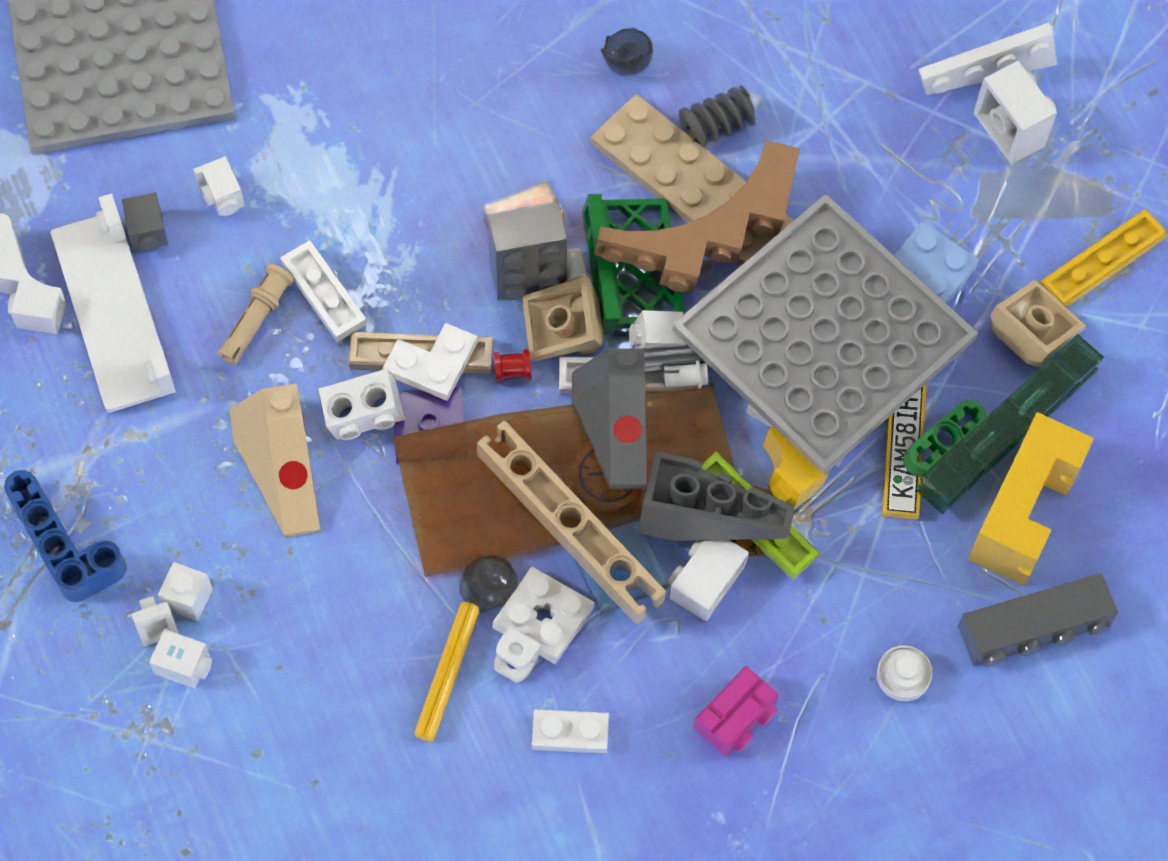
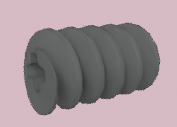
M741 85L739 89L735 87L730 88L727 91V95L721 92L715 96V99L706 98L703 100V104L696 102L691 105L690 110L685 107L679 110L682 130L690 136L692 141L697 139L701 146L707 145V134L710 135L712 140L718 141L719 129L726 136H730L731 124L738 131H742L743 119L750 126L756 124L753 103L747 90Z

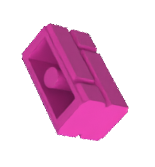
M744 666L695 718L693 728L722 755L728 757L734 749L740 753L754 737L750 732L759 723L762 726H766L777 714L779 709L775 706L777 705L779 695L748 666Z

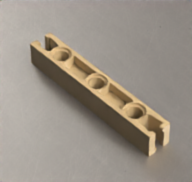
M505 420L497 426V437L494 440L498 445L504 441L510 448L511 452L507 457L502 458L489 446L492 440L488 435L477 442L478 457L636 625L642 622L648 614L646 613L645 606L643 604L639 606L629 594L634 587H639L652 598V604L656 609L664 602L666 590ZM517 465H526L531 471L526 475L520 476L516 475L512 469ZM571 516L578 519L580 524L574 528H567L562 525L561 520ZM615 569H623L628 572L630 577L625 581H616L611 577L610 573Z

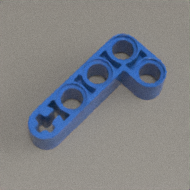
M27 470L14 471L7 477L4 489L8 499L65 599L71 602L85 600L123 578L126 572V565L121 551L115 543L102 540L78 552L36 477ZM24 489L29 492L32 498L27 504L20 492ZM38 517H48V520L43 525H32ZM65 546V549L60 554L49 555L52 548ZM104 558H115L114 563L108 567L98 566ZM71 576H82L81 580L75 585L65 584Z

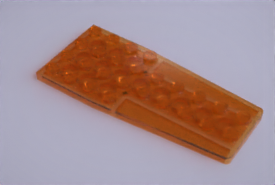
M692 388L645 395L647 485L655 451L691 458L702 464L717 451L735 469L715 393L712 388ZM572 404L497 414L393 437L424 577L532 554L561 545L477 455V442L486 435L492 440L489 446L502 458L507 457L511 452L504 441L498 445L494 440L497 437V426L504 420L608 530L641 520L646 489H634L624 499L615 502H604L591 497L582 488L579 479V466L584 456L594 448L590 439L586 437L583 423ZM594 451L590 454L593 458L588 456L583 464L589 467V469L582 468L581 477L582 479L586 478V480H583L585 487L588 490L592 488L593 490L590 493L599 498L602 492H604L603 499L612 500L614 495H616V498L624 496L627 493L625 489H610L604 475H587V473L602 472ZM517 465L512 469L516 475L520 476L526 475L531 471L526 465ZM571 516L561 520L562 525L567 528H574L580 524L578 519Z

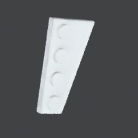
M1046 23L919 68L925 94L943 93L948 90L982 83L985 77L1016 61H1019L1024 69L1029 71L1057 65L1054 35L1050 24Z

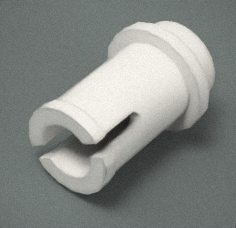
M579 248L567 250V280L565 282L586 276L593 283L592 276L587 272L584 252Z
M696 360V364L664 366L666 389L698 385V389H702L701 385H708L707 363L700 364L699 360Z

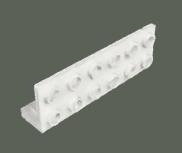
M112 193L98 197L102 211L96 212L97 216L52 229L50 232L104 407L108 413L176 392Z

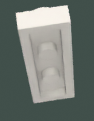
M310 240L280 257L281 264L294 277L295 284L336 342L351 335V332H356L367 325V320Z

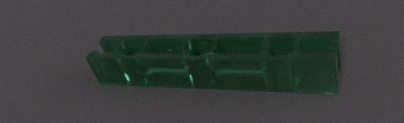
M1077 334L922 475L921 483L917 486L916 491L943 515L1024 440L1037 412L1047 417L1055 412L1096 374L1098 370L1096 366L1103 361L1104 356Z

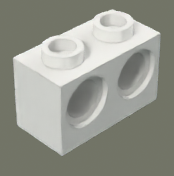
M388 369L319 388L326 427L336 440H351L360 436L362 432L372 429H388L393 427L396 422L405 420L397 382ZM386 398L381 406L373 407L378 399ZM352 408L347 416L339 418L340 413L344 409Z

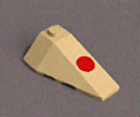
M295 383L260 389L229 409L234 445L247 465L254 482H256L284 537L321 532L298 385Z

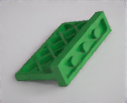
M588 194L582 209L590 272L593 278L592 284L599 299L604 335L614 334L615 329L630 328L631 324H634L638 317L623 316L622 306L628 299L643 311H657L654 307L663 298L674 307L675 312H683L684 315L682 293L671 290V295L668 292L670 290L668 286L662 288L649 276L654 271L643 273L633 264L618 262L619 266L616 268V263L606 261L601 256L594 255L601 227L626 230L635 222L645 231L671 228L667 200L665 198L603 200L602 194ZM644 210H659L660 221L655 227L640 216ZM608 211H621L629 219L620 228L609 219ZM623 268L638 279L631 289H628L618 281L617 275ZM643 283L658 294L650 304L634 293Z

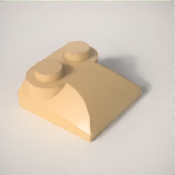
M586 276L522 296L530 360L538 361L573 352L589 355L596 352L602 345L604 333L599 299L592 281Z
M1036 279L998 304L990 314L991 329L997 338L1014 351L1023 362L1032 366L1045 365L1054 353L1080 334L1086 327L1081 320Z

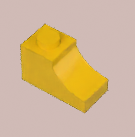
M773 426L769 428L762 447L769 454L773 462L774 471L767 487L771 490L773 497L793 505L795 510L823 487L829 471L823 475Z

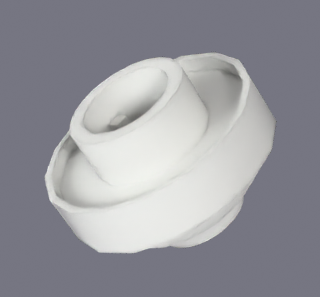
M900 645L889 649L882 656L877 667V681L880 688L887 696L897 701L909 702L920 698L927 691L932 680V666L929 658L921 650L912 646Z

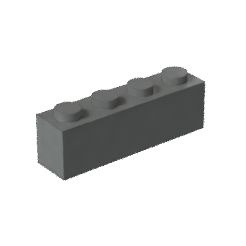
M1102 573L964 613L958 628L973 666L985 663L987 667L1004 662L1007 659L1006 656L1020 653L1021 656L1034 654L1041 650V646L1054 642L1055 646L1065 645L1075 640L1076 635L1089 632L1090 636L1104 633L1111 628L1110 625L1116 618L1118 611Z

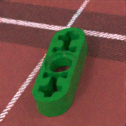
M964 400L905 451L903 463L907 471L918 477L926 476L984 426L987 415L983 406L974 400ZM968 413L972 415L973 419L960 428L957 423ZM938 430H945L952 436V446H945L940 443L937 438ZM930 448L933 453L924 462H918L916 459L918 455H921L926 449Z

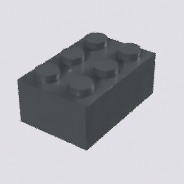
M558 201L488 214L489 262L497 300H518L523 295L565 283L567 236Z

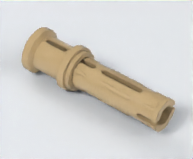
M269 263L265 268L266 274L258 287L252 288L250 291V303L217 352V355L223 357L222 360L231 365L238 364L243 352L258 331L269 312L277 310L279 298L286 287L292 286L294 283V277L278 265Z

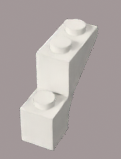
M0 213V293L11 294L8 301V313L11 314L16 328L58 335L67 304L62 290L59 287L40 283L27 273L11 220L8 215Z

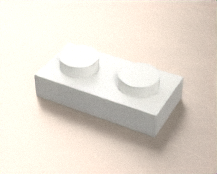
M534 709L532 750L607 754L609 713Z

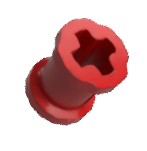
M523 349L522 353L500 355L499 351L493 352L496 384L502 383L504 379L525 378L526 381L532 380L529 349Z

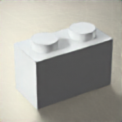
M696 540L688 554L691 556L689 562L685 567L679 565L669 579L668 583L672 585L669 599L707 622L745 568L749 552L730 540Z

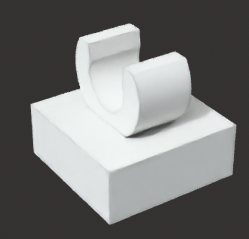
M154 596L139 601L142 610L132 613V617L143 647L157 643L164 629L179 634L167 601L156 605Z

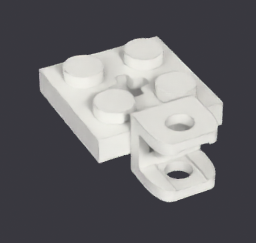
M531 567L493 621L492 628L503 634L496 648L495 671L518 683L530 674L539 661V656L556 665L592 612L595 602L536 568ZM547 609L553 618H544L543 621H539L536 610ZM506 662L514 666L516 669L509 668Z

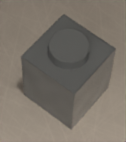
M157 193L122 199L128 235L133 251H153L160 246L168 245Z

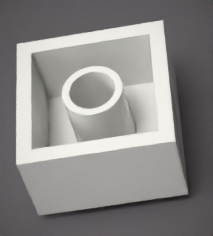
M1019 61L983 79L974 110V115L1011 165L1046 146L1057 114L1052 99L1042 93L1037 86L1034 75L1029 70H1025Z

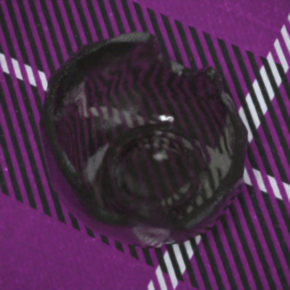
M635 28L620 29L613 35L606 36L604 48H601L605 63L612 72L621 76H635L642 73L650 64L654 52L652 40H650L645 32Z
M497 555L480 556L466 566L459 580V594L464 602L477 605L480 613H486L488 610L503 608L517 588L518 575L512 564L505 558Z

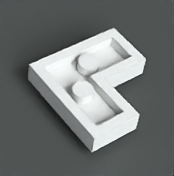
M445 323L430 352L397 339L382 370L388 369L394 379L448 401L478 343V336Z

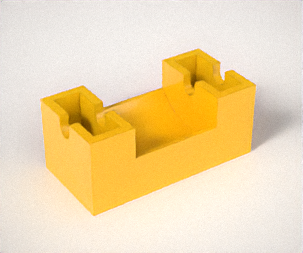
M1037 412L983 523L968 560L1025 587L1052 530L1028 519L1043 486L1065 496L1068 495L1094 438Z

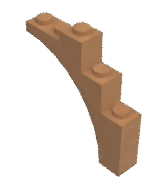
M766 140L757 166L747 182L729 201L708 215L681 226L655 231H625L601 227L594 255L601 256L604 260L613 263L625 262L633 264L645 271H661V285L668 286V288L676 292L689 291L694 293L704 256L711 258L717 263L736 264L742 250L746 228L763 236H777L780 233L786 215L800 148Z

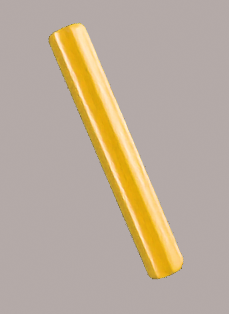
M462 602L457 611L415 728V737L421 740L432 742L435 739L479 615V607L475 604Z

